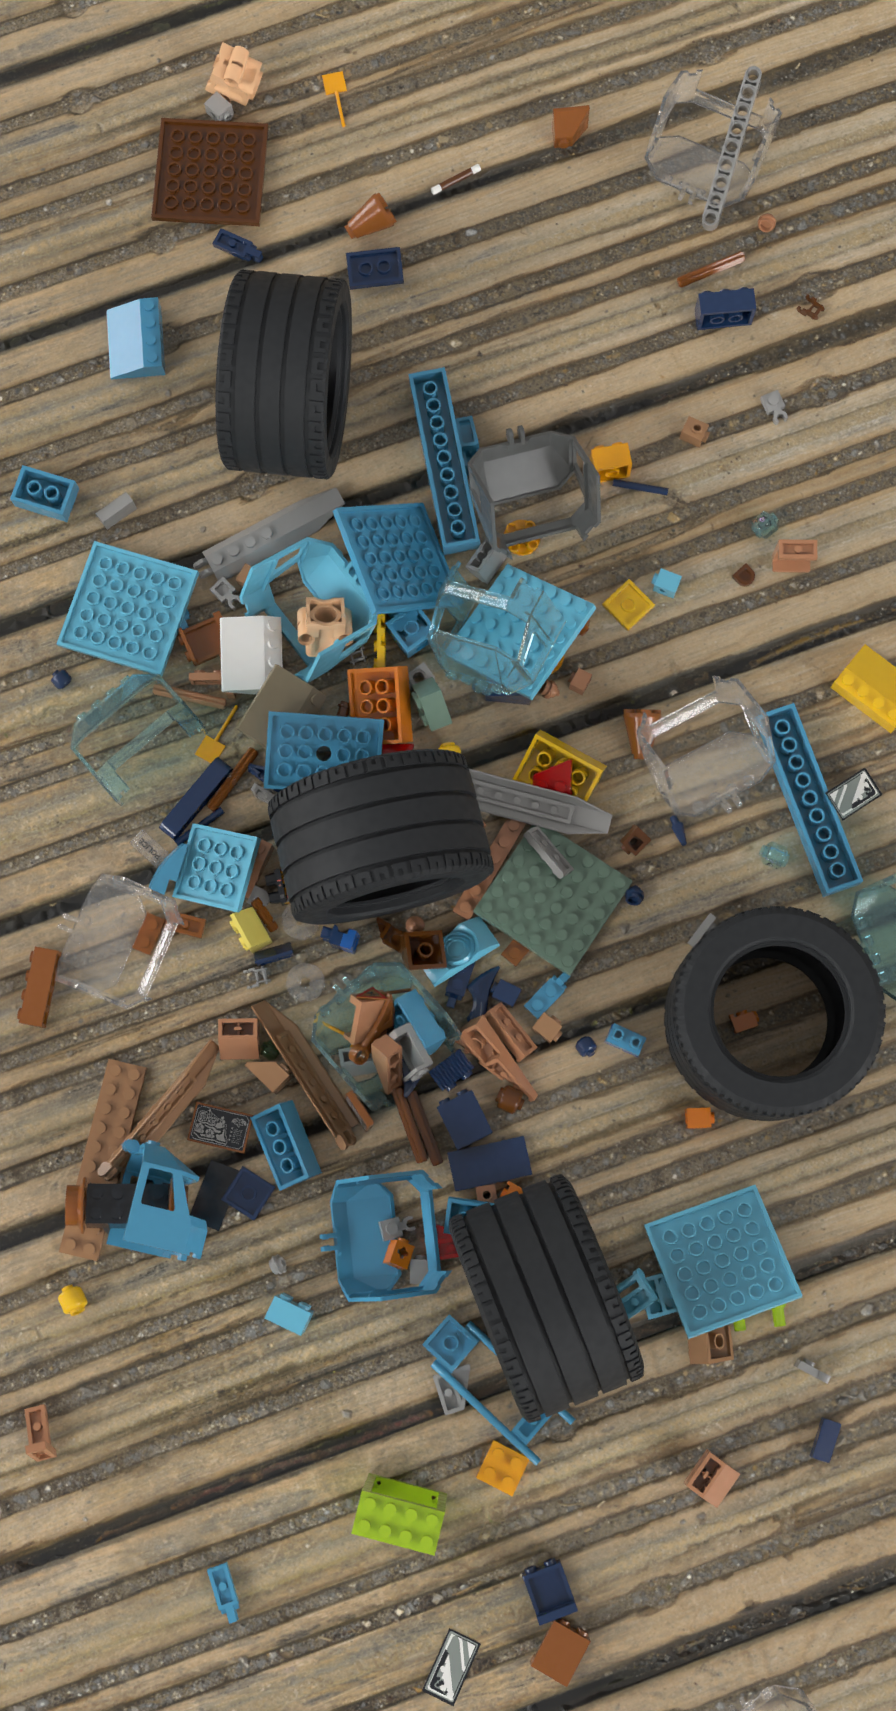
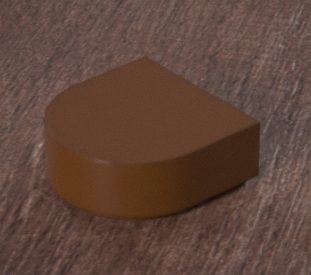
M746 563L732 575V578L740 586L747 587L753 583L755 573Z

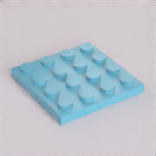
M193 823L187 841L188 847L172 897L239 913L242 910L261 839Z

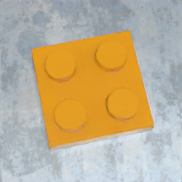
M493 1440L476 1478L513 1496L529 1459L514 1449Z

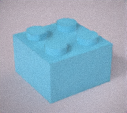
M284 1292L281 1295H275L264 1319L300 1336L304 1334L314 1313L311 1310L312 1306L303 1301L299 1303L292 1301L294 1297Z

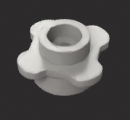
M279 1254L276 1257L272 1256V1259L269 1260L272 1272L276 1275L285 1273L287 1270L284 1258L280 1257Z

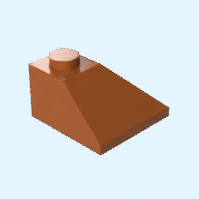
M589 105L553 109L552 133L554 148L573 146L586 131L589 121Z

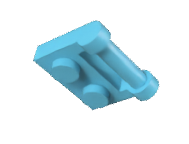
M637 1268L630 1277L616 1286L620 1295L622 1291L635 1282L639 1284L638 1288L621 1299L629 1319L658 1300L645 1279L644 1272L640 1268Z

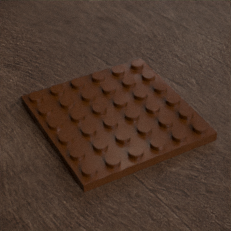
M161 118L151 214L152 221L260 227L269 131L268 123Z

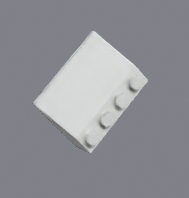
M244 616L220 618L222 692L257 695L274 665L277 664L283 668L281 617Z

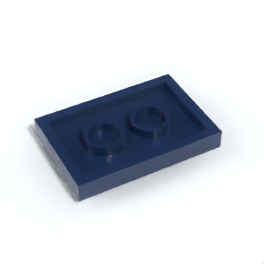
M400 247L346 253L350 290L404 284Z

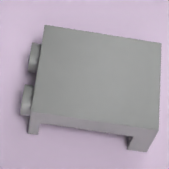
M408 1022L394 1029L388 1036L402 1047V1057L410 1070V1073L403 1078L404 1082L409 1080L414 1082L429 1071L428 1067L433 1062L413 1026Z

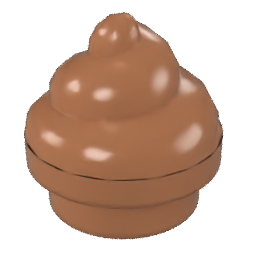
M763 214L758 219V227L762 232H770L776 226V219L772 214Z
M546 680L539 690L542 697L546 699L554 698L560 694L557 685L552 680Z
M419 916L409 917L405 925L408 932L423 931L425 928L424 920Z

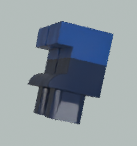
M334 924L333 928L323 926L320 937L323 938V941L329 942L332 948L355 954L360 935L356 930L352 929L348 930V934L342 933Z

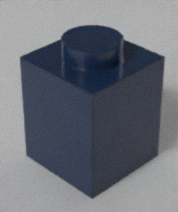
M500 979L499 983H494L490 992L493 993V999L513 1008L522 989Z

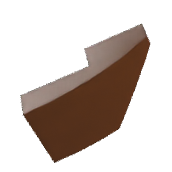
M377 917L376 920L383 944L401 953L400 938L404 932Z

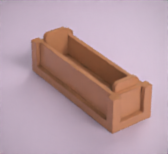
M502 1002L484 1014L493 1030L516 1057L518 1063L538 1048Z

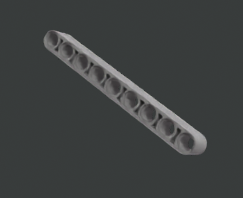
M757 66L749 67L743 78L702 217L703 228L707 231L715 230L721 218L761 84L762 72ZM751 75H755L758 78L756 80H750L748 77ZM745 93L752 94V97L745 98L743 95ZM746 111L747 114L745 116L738 115V112ZM739 128L742 132L734 134L732 131ZM734 146L736 151L729 152L727 148ZM724 164H729L731 168L728 170H724L722 166ZM718 182H724L726 186L723 188H719L716 184ZM717 199L721 203L714 206L711 204V201ZM708 217H713L715 219V222L707 223L706 219Z

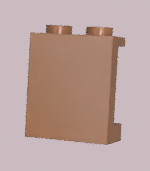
M779 539L772 554V571L809 573L811 570L810 561H816L818 558L817 540Z
M360 993L350 995L349 1001L356 1006L352 1030L351 1032L344 1033L343 1036L350 1044L355 1045L363 1042L376 1022L385 1000L355 998ZM387 1030L384 1031L379 1038L387 1034Z

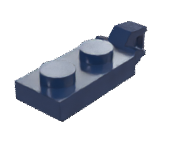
M222 228L212 243L213 247L246 261L252 259L260 263L263 259L262 252L257 250V246L253 245V242Z
M475 962L449 978L445 990V996L449 997L446 1007L454 1009L456 1001H462Z

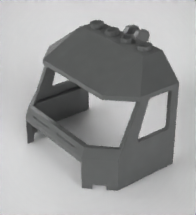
M520 425L517 427L519 439L514 440V433L511 428L506 429L507 442L479 448L468 462L470 495L485 535L493 550L505 554L511 560L513 558L508 549L509 546L575 529L584 542L588 538V533L593 527L596 528L601 523L600 475L575 436L547 431L525 437L524 428ZM577 453L584 462L583 475L577 464ZM575 473L584 496V503L571 517L503 535L496 532L494 506L559 490Z

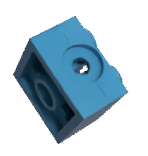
M422 610L387 613L391 619L385 623L386 631L408 659L438 638V630Z

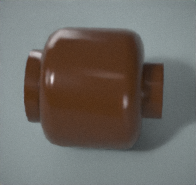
M506 1085L504 1088L501 1087L495 1099L497 1107L510 1114H514L516 1110L521 1111L525 1102L522 1099L523 1092L510 1085Z

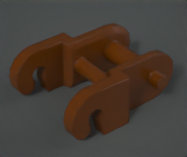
M807 294L805 298L812 303V306L807 310L805 308L801 310V307L798 306L797 311L805 317L808 315L811 319L818 320L817 315L820 311L823 312L825 308L816 302L817 299L812 296L810 298V295ZM814 307L817 308L815 313L811 311Z

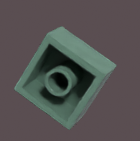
M431 677L413 684L414 692H411V695L418 707L417 712L424 726H428L432 732L452 724L443 694L435 679Z

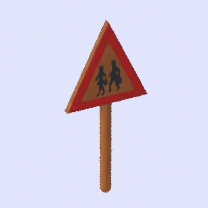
M371 987L355 996V998L388 1001V998L385 997L387 993L410 992L411 988L379 992L374 987Z

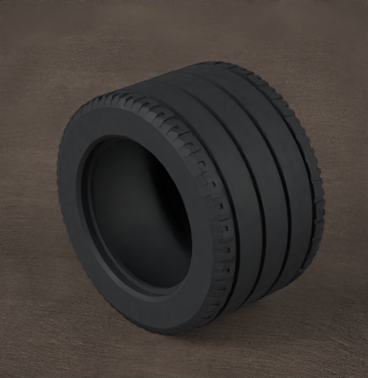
M417 749L371 756L337 765L304 777L272 797L268 802V815L271 820L273 836L294 919L307 924L327 925L380 917L451 897L478 885L489 877L494 871V864L465 756L455 751L442 749Z
M785 906L753 908L752 910L735 914V916L720 922L707 932L683 959L667 991L668 995L666 996L664 1007L665 1035L671 1057L675 1060V1065L680 1074L684 1076L689 1086L696 1090V1093L705 1101H709L711 1105L719 1110H724L726 1113L736 1117L754 1121H779L813 1113L834 1104L850 1093L867 1075V1070H870L876 1059L875 1056L878 1054L883 1040H881V1037L884 1036L886 1004L883 1003V1000H885L883 987L879 984L881 982L877 970L873 968L872 965L874 964L867 952L864 953L862 951L863 947L855 938L852 939L851 935L841 926L837 927L835 922L826 917L821 918V915L809 910L804 912L803 909L790 906L788 908H785ZM756 958L780 960L802 971L818 989L826 1009V1035L816 1058L799 1074L792 1076H770L756 1072L739 1062L725 1047L715 1024L714 999L723 975L733 965Z
M562 1174L550 1177L549 1183L546 1180H542L522 1188V1194L515 1191L495 1199V1204L492 1206L488 1202L466 1211L467 1216L463 1217L461 1213L450 1218L449 1230L491 1343L520 1414L528 1423L541 1420L540 1415L544 1413L546 1417L566 1410L570 1408L569 1403L574 1402L576 1406L598 1397V1391L600 1390L605 1394L627 1385V1379L634 1382L644 1376L642 1355L607 1262L572 1184Z

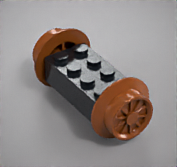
M84 1177L80 1185H67L65 1225L78 1226L81 1234L85 1232V1224L86 1228H126L137 1184L87 1183V1178ZM173 1178L170 1179V1198H168V1184H145L141 1203L174 1211ZM184 1186L188 1204V1186Z

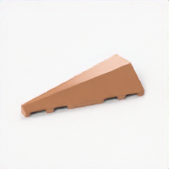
M484 1015L470 1020L450 1037L449 1041L451 1043H458L464 1048L463 1052L466 1054L471 1053L478 1058V1063L502 1081L506 1079L514 1088L521 1090L529 1097L528 1101H535L538 1094Z

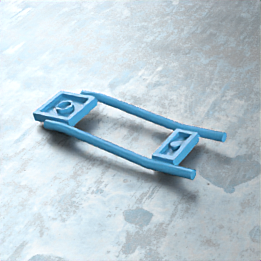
M449 1314L422 1344L437 1358L431 1367L534 1465H537L541 1459L526 1445L551 1416L546 1417L544 1413L540 1415L541 1420L528 1423L522 1418L510 1431L456 1380L451 1373L460 1365L479 1341L483 1342L495 1355L496 1353L490 1338L472 1321L464 1328ZM567 1410L558 1412L570 1425L576 1420Z

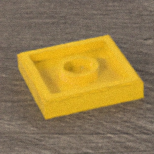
M628 579L602 603V606L629 631L655 607V604Z

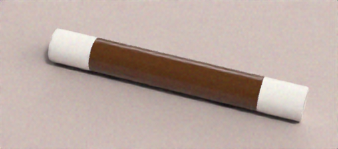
M476 164L432 187V194L435 195L481 171L480 165Z

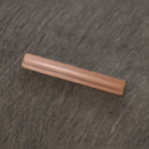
M155 684L153 687L155 695L219 709H225L226 707L225 698L161 684Z

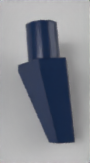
M673 815L670 817L671 828L681 845L684 846L687 844L683 822H679L677 816Z

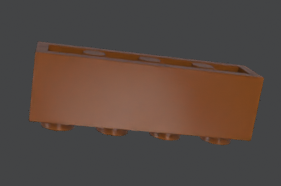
M35 947L34 951H31L30 962L32 963L30 970H27L25 978L27 986L22 991L21 999L23 1004L17 1014L19 1023L46 1028L62 954L58 950Z

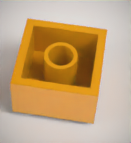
M616 442L612 446L604 447L600 445L591 449L590 461L600 475V483L630 477L632 460L628 443Z

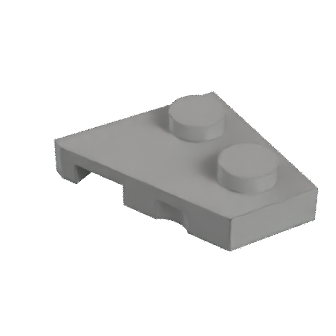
M256 783L251 788L253 795L267 804L275 796L272 794V791Z
M710 913L687 943L694 947L703 935L715 927L714 920L716 917Z
M470 1364L457 1367L451 1373L466 1389L468 1387ZM439 1374L433 1375L445 1416L464 1410L466 1399Z

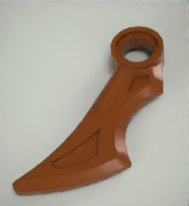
M387 993L388 1001L385 1000L376 1022L363 1042L353 1045L349 1051L348 1057L356 1065H362L368 1060L369 1055L372 1054L371 1044L384 1031L394 1026L395 1007L392 994ZM362 1050L361 1055L356 1058L358 1052Z

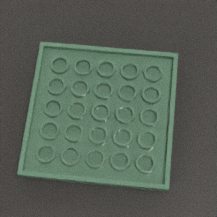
M539 827L574 870L567 876L559 879L552 872L548 864L540 858L537 851L527 842V839L523 837L473 910V913L570 976L633 881L559 832Z

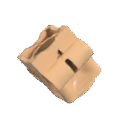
M222 42L205 90L212 94L217 91L229 103L233 100L246 106L249 99L253 101L263 75V72L260 71L262 62L249 57V51L242 46L232 47Z
M306 597V607H302L297 611L298 642L301 645H305L306 655L317 657L319 652L333 645L336 639L342 640L353 633L352 613L350 609L345 608L344 598L322 600L316 597ZM353 640L348 642L345 646L350 645L353 642Z

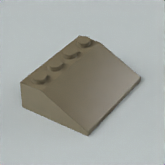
M275 664L236 729L266 749L269 711L317 714L327 696L312 685Z

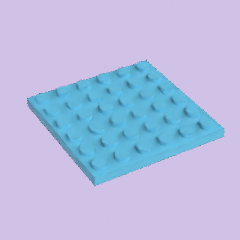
M94 541L57 645L162 677L199 572Z
M507 564L444 654L446 657L533 700L594 613L596 606Z
M756 1185L644 1224L688 1339L797 1300L803 1296Z

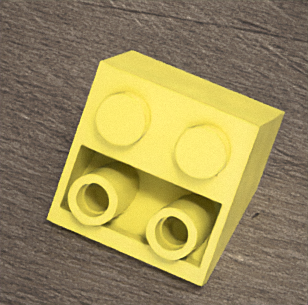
M253 907L230 915L232 918L230 924L237 934L240 933L241 937L238 939L246 951L250 950L253 954L273 943Z

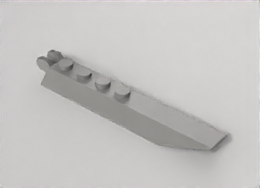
M337 488L299 500L203 551L202 553L205 558L195 562L193 567L194 569H199L207 564L210 565L211 568H207L199 573L200 579L215 574L218 581L222 577L227 580L239 574L245 563L254 566L318 532L334 515L332 511L342 507L345 502Z
M469 769L477 796L476 799L482 812L566 834H608L612 814L579 797Z

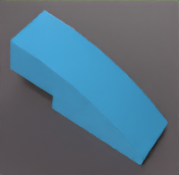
M472 416L455 419L467 475L468 462L479 450V442Z
M181 843L164 859L156 870L147 893L164 898L169 879L177 882L188 847L187 844Z

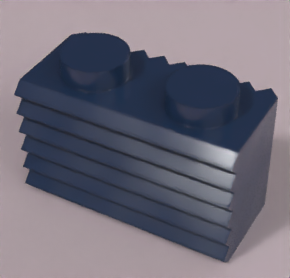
M458 1049L430 1070L429 1074L442 1092L444 1090L449 1092L457 1086L455 1082L459 1079L466 1080L473 1074L471 1070L474 1067L461 1049Z

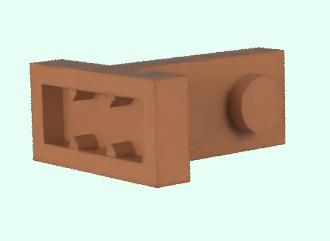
M195 670L194 673H189V681L191 685H221V670H214L213 673ZM226 692L228 699H236V693Z
M43 1404L24 1409L29 1445L25 1446L26 1454L37 1462L57 1457L56 1449L51 1446L46 1405Z

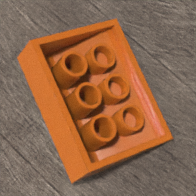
M408 666L348 669L350 717L384 719L382 744L413 742Z

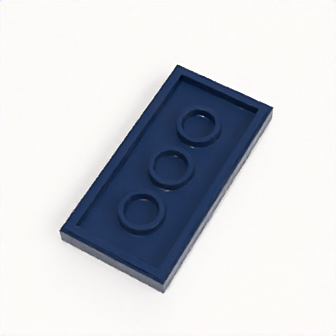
M524 1136L447 1153L456 1192L533 1175Z

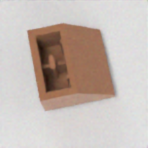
M258 1018L218 1019L220 1060L260 1059V1021Z
M706 1449L684 1481V1484L701 1498L718 1508L740 1476V1473Z

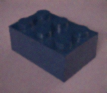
M742 287L738 290L723 289L718 292L703 291L698 293L695 306L697 330L752 325L756 312L754 288Z

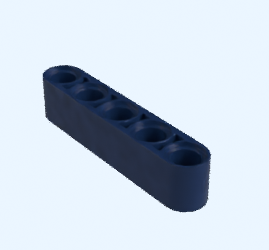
M215 758L162 821L159 829L171 839H177L214 796L233 768L221 758Z

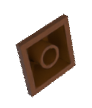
M442 930L403 933L400 938L401 955L408 970L447 968Z

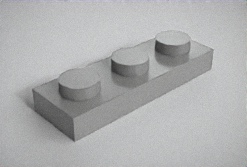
M538 826L529 829L523 835L559 879L567 876L574 870Z

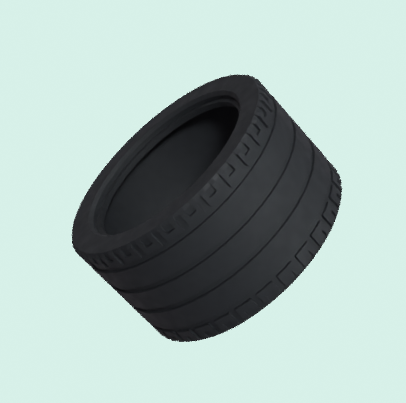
M244 269L234 276L227 294L221 323L215 391L217 443L221 461L228 470H243L255 473L267 472L268 474L314 477L326 480L333 476L342 446L351 370L352 307L350 289L344 279H328L327 277L288 273L280 274L267 271L256 272Z

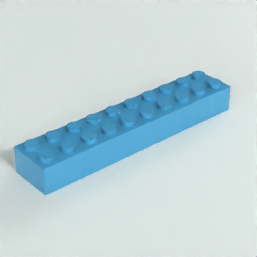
M445 367L408 374L443 554L447 555L478 549L480 538Z
M792 703L758 715L755 720L822 896L826 897L861 884L863 882L862 876L837 812L825 794L828 789L795 704Z

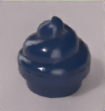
M637 885L630 887L625 892L626 902L634 906L640 905L644 900V892Z

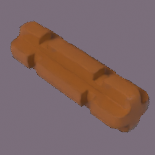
M257 897L251 901V905L257 910V914L263 923L267 925L266 927L269 932L272 933L279 927L275 920L273 921V917L265 905H262L263 902Z

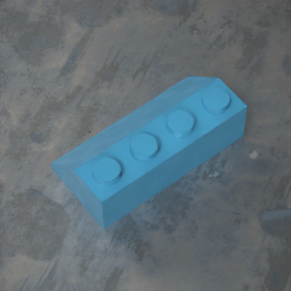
M293 1100L279 1103L250 1117L279 1191L322 1173Z

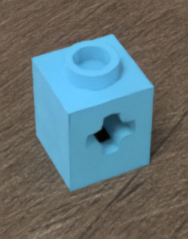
M661 568L659 574L655 573L651 584H654L653 591L674 599L682 576Z

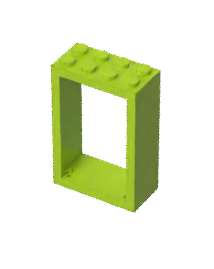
M369 1473L361 1492L351 1534L435 1556L445 1514L447 1493Z

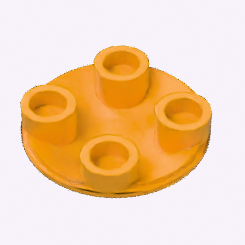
M516 520L507 525L504 534L536 525L533 521ZM540 539L512 545L508 549L516 555H529L538 548Z

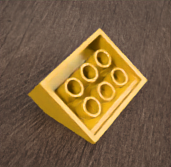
M864 644L830 688L888 732L892 733L896 728V667Z
M539 730L535 734L512 780L533 785V775L535 773L572 759V796L579 797L587 802L607 766L550 734Z

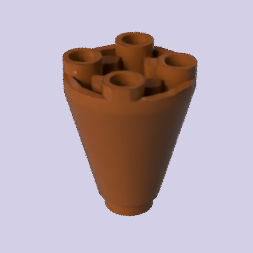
M380 193L373 194L347 222L348 224L344 226L351 239L355 237L360 238L393 227L394 223L397 222L389 208L386 209L388 205Z
M624 709L623 717L631 753L634 754L633 759H649L661 720V710Z

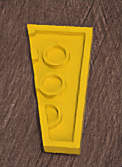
M378 614L377 624L374 628V633H377V640H374V652H377V658H374V668L386 667V614Z

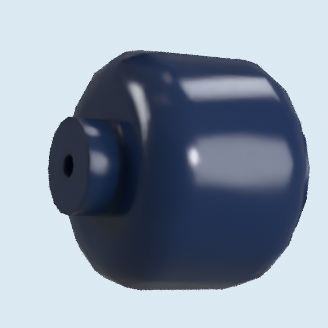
M64 669L61 671L56 670L52 674L54 677L51 679V682L57 689H63L71 682L72 677Z
M589 1036L580 1038L575 1046L582 1057L593 1056L595 1054L594 1051L597 1049L596 1043Z

